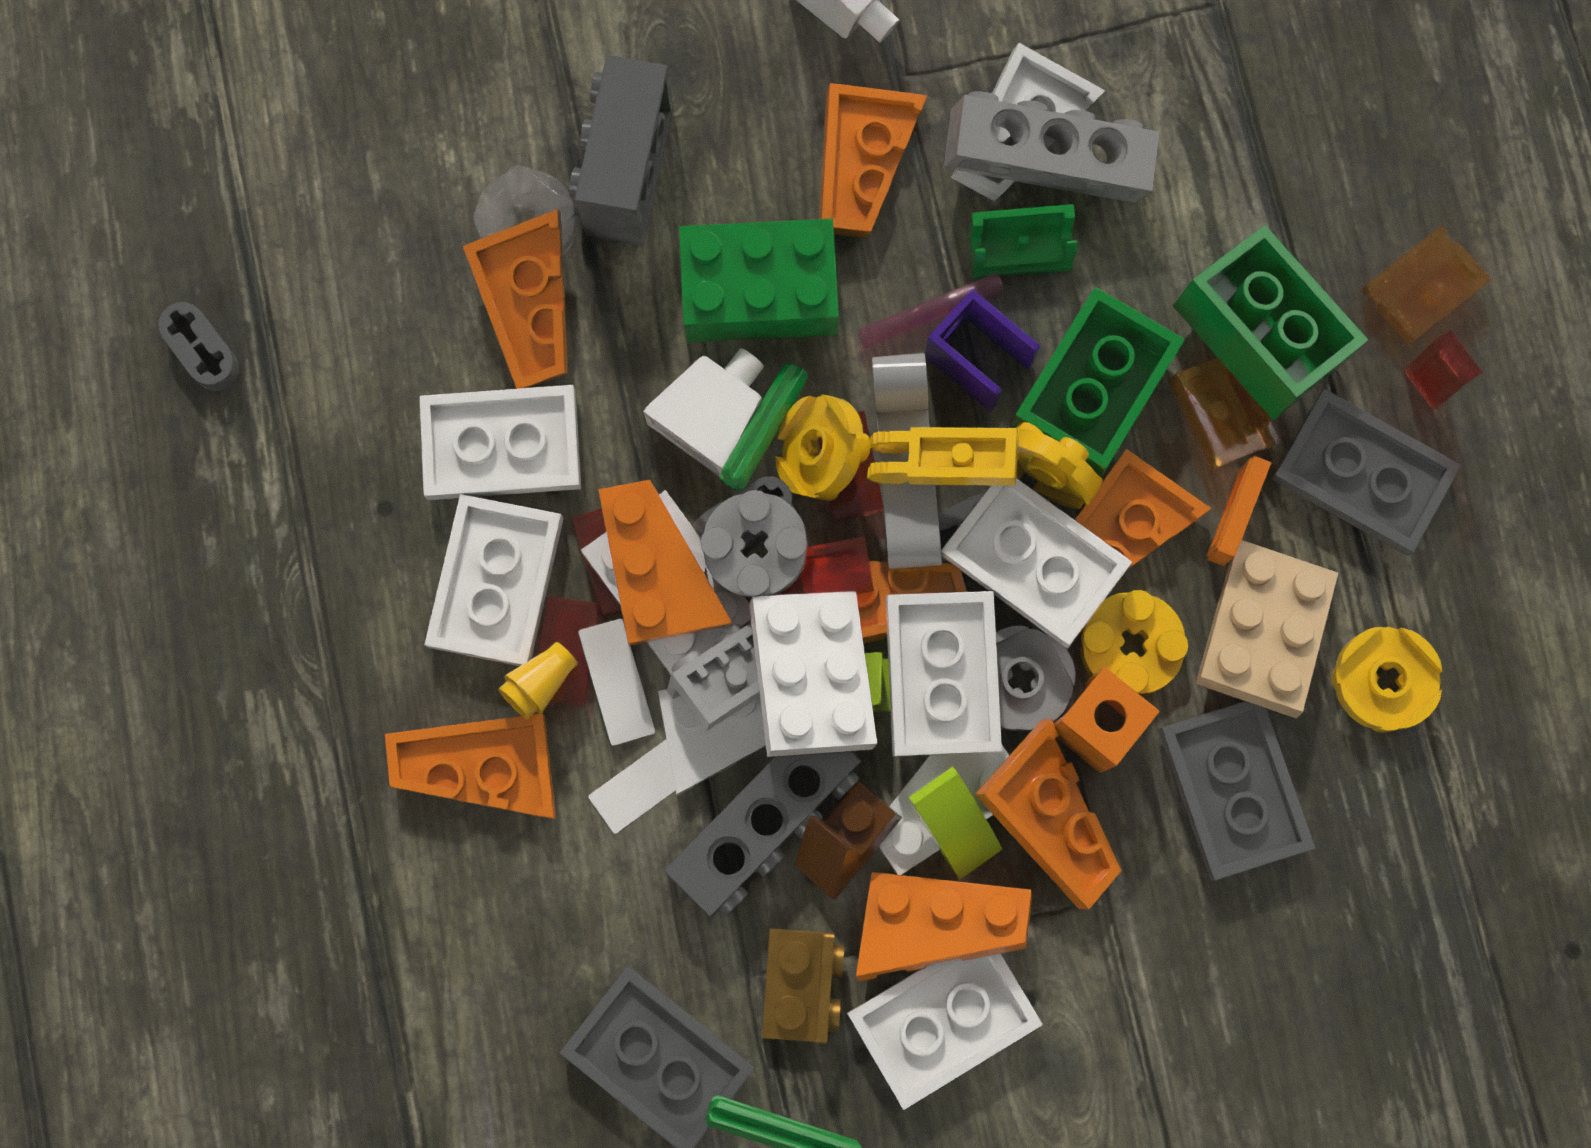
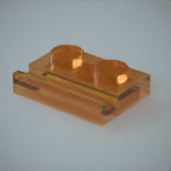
M1443 225L1368 282L1361 290L1365 297L1369 295L1377 304L1376 309L1409 346L1485 287L1491 280L1488 274L1458 242L1454 243L1445 234L1447 229Z
M1219 358L1177 372L1168 380L1212 471L1254 456L1261 451L1270 450L1281 442L1268 414Z

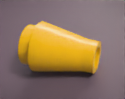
M555 642L546 651L504 676L506 682L498 690L509 705L528 720L535 712L542 714L570 671L578 663L564 646Z

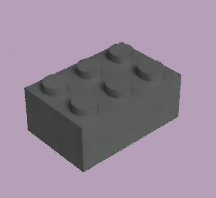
M606 55L603 73L595 72L592 79L590 101L595 103L592 120L585 119L582 125L580 150L585 151L582 168L574 167L572 171L569 197L575 199V216L580 217L585 235L644 246L673 112L667 65Z

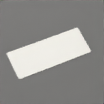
M617 619L579 630L578 633L611 745L614 746L654 734L655 728L632 649L628 645L623 620Z
M667 739L589 795L590 801L613 833H618L675 791Z

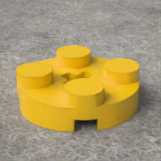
M823 394L819 397L809 395L798 400L785 415L778 431L777 439L783 440L784 443L782 447L783 457L775 456L776 469L780 479L788 485L792 493L826 501L834 500L851 482L858 470L859 464L867 459L871 449L870 438L867 434L863 433L861 419L855 408L844 399ZM820 437L823 440L821 452L817 456L819 451L817 440Z
M1020 422L1016 427L1018 431L1016 477L1020 479L1023 473L1026 472L1030 477L1038 481L1032 490L1057 504L1073 509H1080L1084 502L1088 506L1100 489L1103 481L1092 467L1085 462L1089 456L1087 449L1077 441L1067 437H1063L1058 442L1044 435L1036 426L1028 422Z
M1142 590L1118 593L1106 598L1082 630L1081 659L1090 677L1105 666L1141 696L1154 693L1167 685L1181 669L1184 656L1188 651V640L1185 636L1182 622L1176 612L1160 598L1151 596L1148 592ZM1129 631L1132 635L1140 633L1144 637L1145 641L1142 647L1145 650V654L1139 657L1135 652L1129 653L1127 656L1122 653L1120 647L1125 643L1121 635L1123 632Z
M1375 627L1355 636L1343 647L1337 657L1336 666L1331 673V684L1336 690L1341 706L1352 719L1376 732L1384 733L1410 728L1421 723L1431 715L1441 698L1442 690H1439L1441 684L1439 673L1442 672V666L1434 648L1418 633L1404 628ZM1379 666L1385 671L1393 667L1398 671L1399 675L1396 677L1395 682L1399 689L1395 693L1390 688L1382 690L1378 686L1377 681L1379 677L1376 671Z

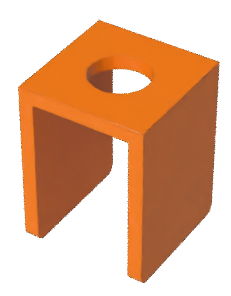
M1105 666L1085 682L1087 688L1068 712L1054 722L1059 734L1056 738L1099 773L1117 766L1160 712ZM1105 701L1125 717L1124 725L1118 731L1107 732L1096 724L1094 713L1096 707L1101 702Z

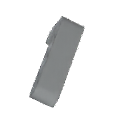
M925 353L872 357L878 431H910V427H930ZM909 452L904 454L880 453V462H908ZM909 481L903 484L882 483L889 569L942 565L935 485L909 484Z

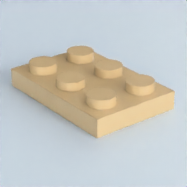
M1241 540L1235 558L1228 565L1195 684L1297 719L1304 710L1338 572Z

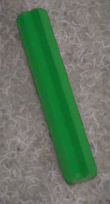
M786 363L782 366L722 467L720 480L723 484L731 486L734 490H742L746 487L778 432L782 420L795 403L805 385L808 375L803 368H799L793 363Z
M719 1095L712 1097L706 1110L705 1121L709 1127L773 1148H862L857 1140Z

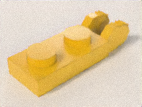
M910 427V431H878L876 433L873 432V435L870 436L871 448L875 452L886 454H904L909 452L908 462L881 461L871 463L870 467H868L867 478L878 484H903L909 481V484L1016 486L1017 428Z

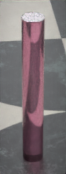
M997 273L860 328L857 330L859 339L863 347L867 348L948 315L971 289L975 290L984 299L1004 292L1001 278Z

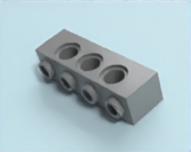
M977 91L964 95L951 108L943 168L1135 203L1153 190L1159 132L1143 129V124L1135 120L1120 119L1113 121V123L1095 120V115L1088 111L1071 110L1065 112V114L1048 111L1047 106L1040 102L1021 101L1016 105L998 101V96L995 94ZM995 126L1002 127L1010 133L1012 146L1004 145L996 138ZM1044 135L1050 136L1057 141L1060 147V155L1053 154L1047 150L1043 141ZM1092 144L1100 146L1106 152L1107 164L1101 163L1095 158L1092 152Z

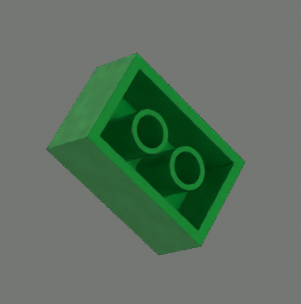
M833 218L679 226L683 325L687 343L838 335L839 314Z
M1266 225L1192 279L1172 305L1273 421L1343 366L1368 341L1365 335Z
M1094 287L1015 414L1010 428H1016L1020 422L1024 421L1036 426L1044 435L1058 442L1063 437L1077 441L1089 452L1085 462L1101 477L1185 339L1106 292Z

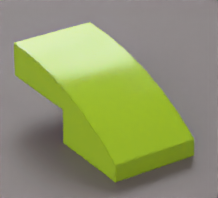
M953 766L908 797L923 826L934 838L948 866L959 880L1003 850L983 812Z

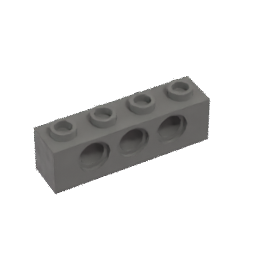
M851 751L775 756L664 871L710 917H713L719 910L727 917L749 894L742 886L757 871L763 878L766 877L786 856L780 847L788 838L795 833L802 839L808 819L812 815L820 820L823 818L817 811L821 804L830 795L839 801L860 780V777L854 771L861 761ZM810 769L816 773L820 786L815 794L809 797H800L791 791L788 783L790 776L795 771ZM764 806L776 808L783 817L780 830L770 836L760 835L752 827L754 813ZM727 844L739 846L745 854V863L742 869L732 875L719 872L715 866L716 852Z

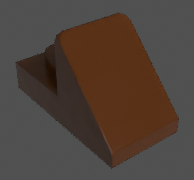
M857 781L825 822L813 815L808 819L794 865L829 897L835 900L902 819V816L867 786Z

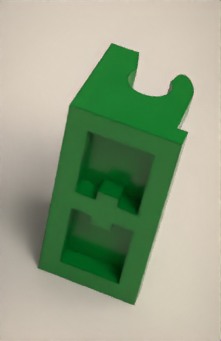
M1074 204L972 213L967 231L972 280L1072 271L1073 261L1077 253V240H1072V226H1074L1075 221Z

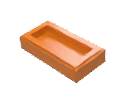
M1253 456L1240 468L1207 552V560L1225 566L1235 558L1272 462Z

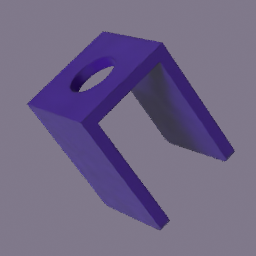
M971 289L928 337L925 358L983 407L992 412L999 401L1002 393L1001 388L946 342L968 319L1028 370L1034 365L1041 347L975 290Z

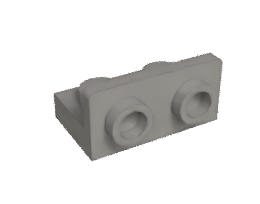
M751 623L744 628H741L739 624L731 626L715 639L714 647L701 655L697 651L690 652L677 661L671 669L673 673H671L667 692L673 699L681 696L706 731L760 697Z

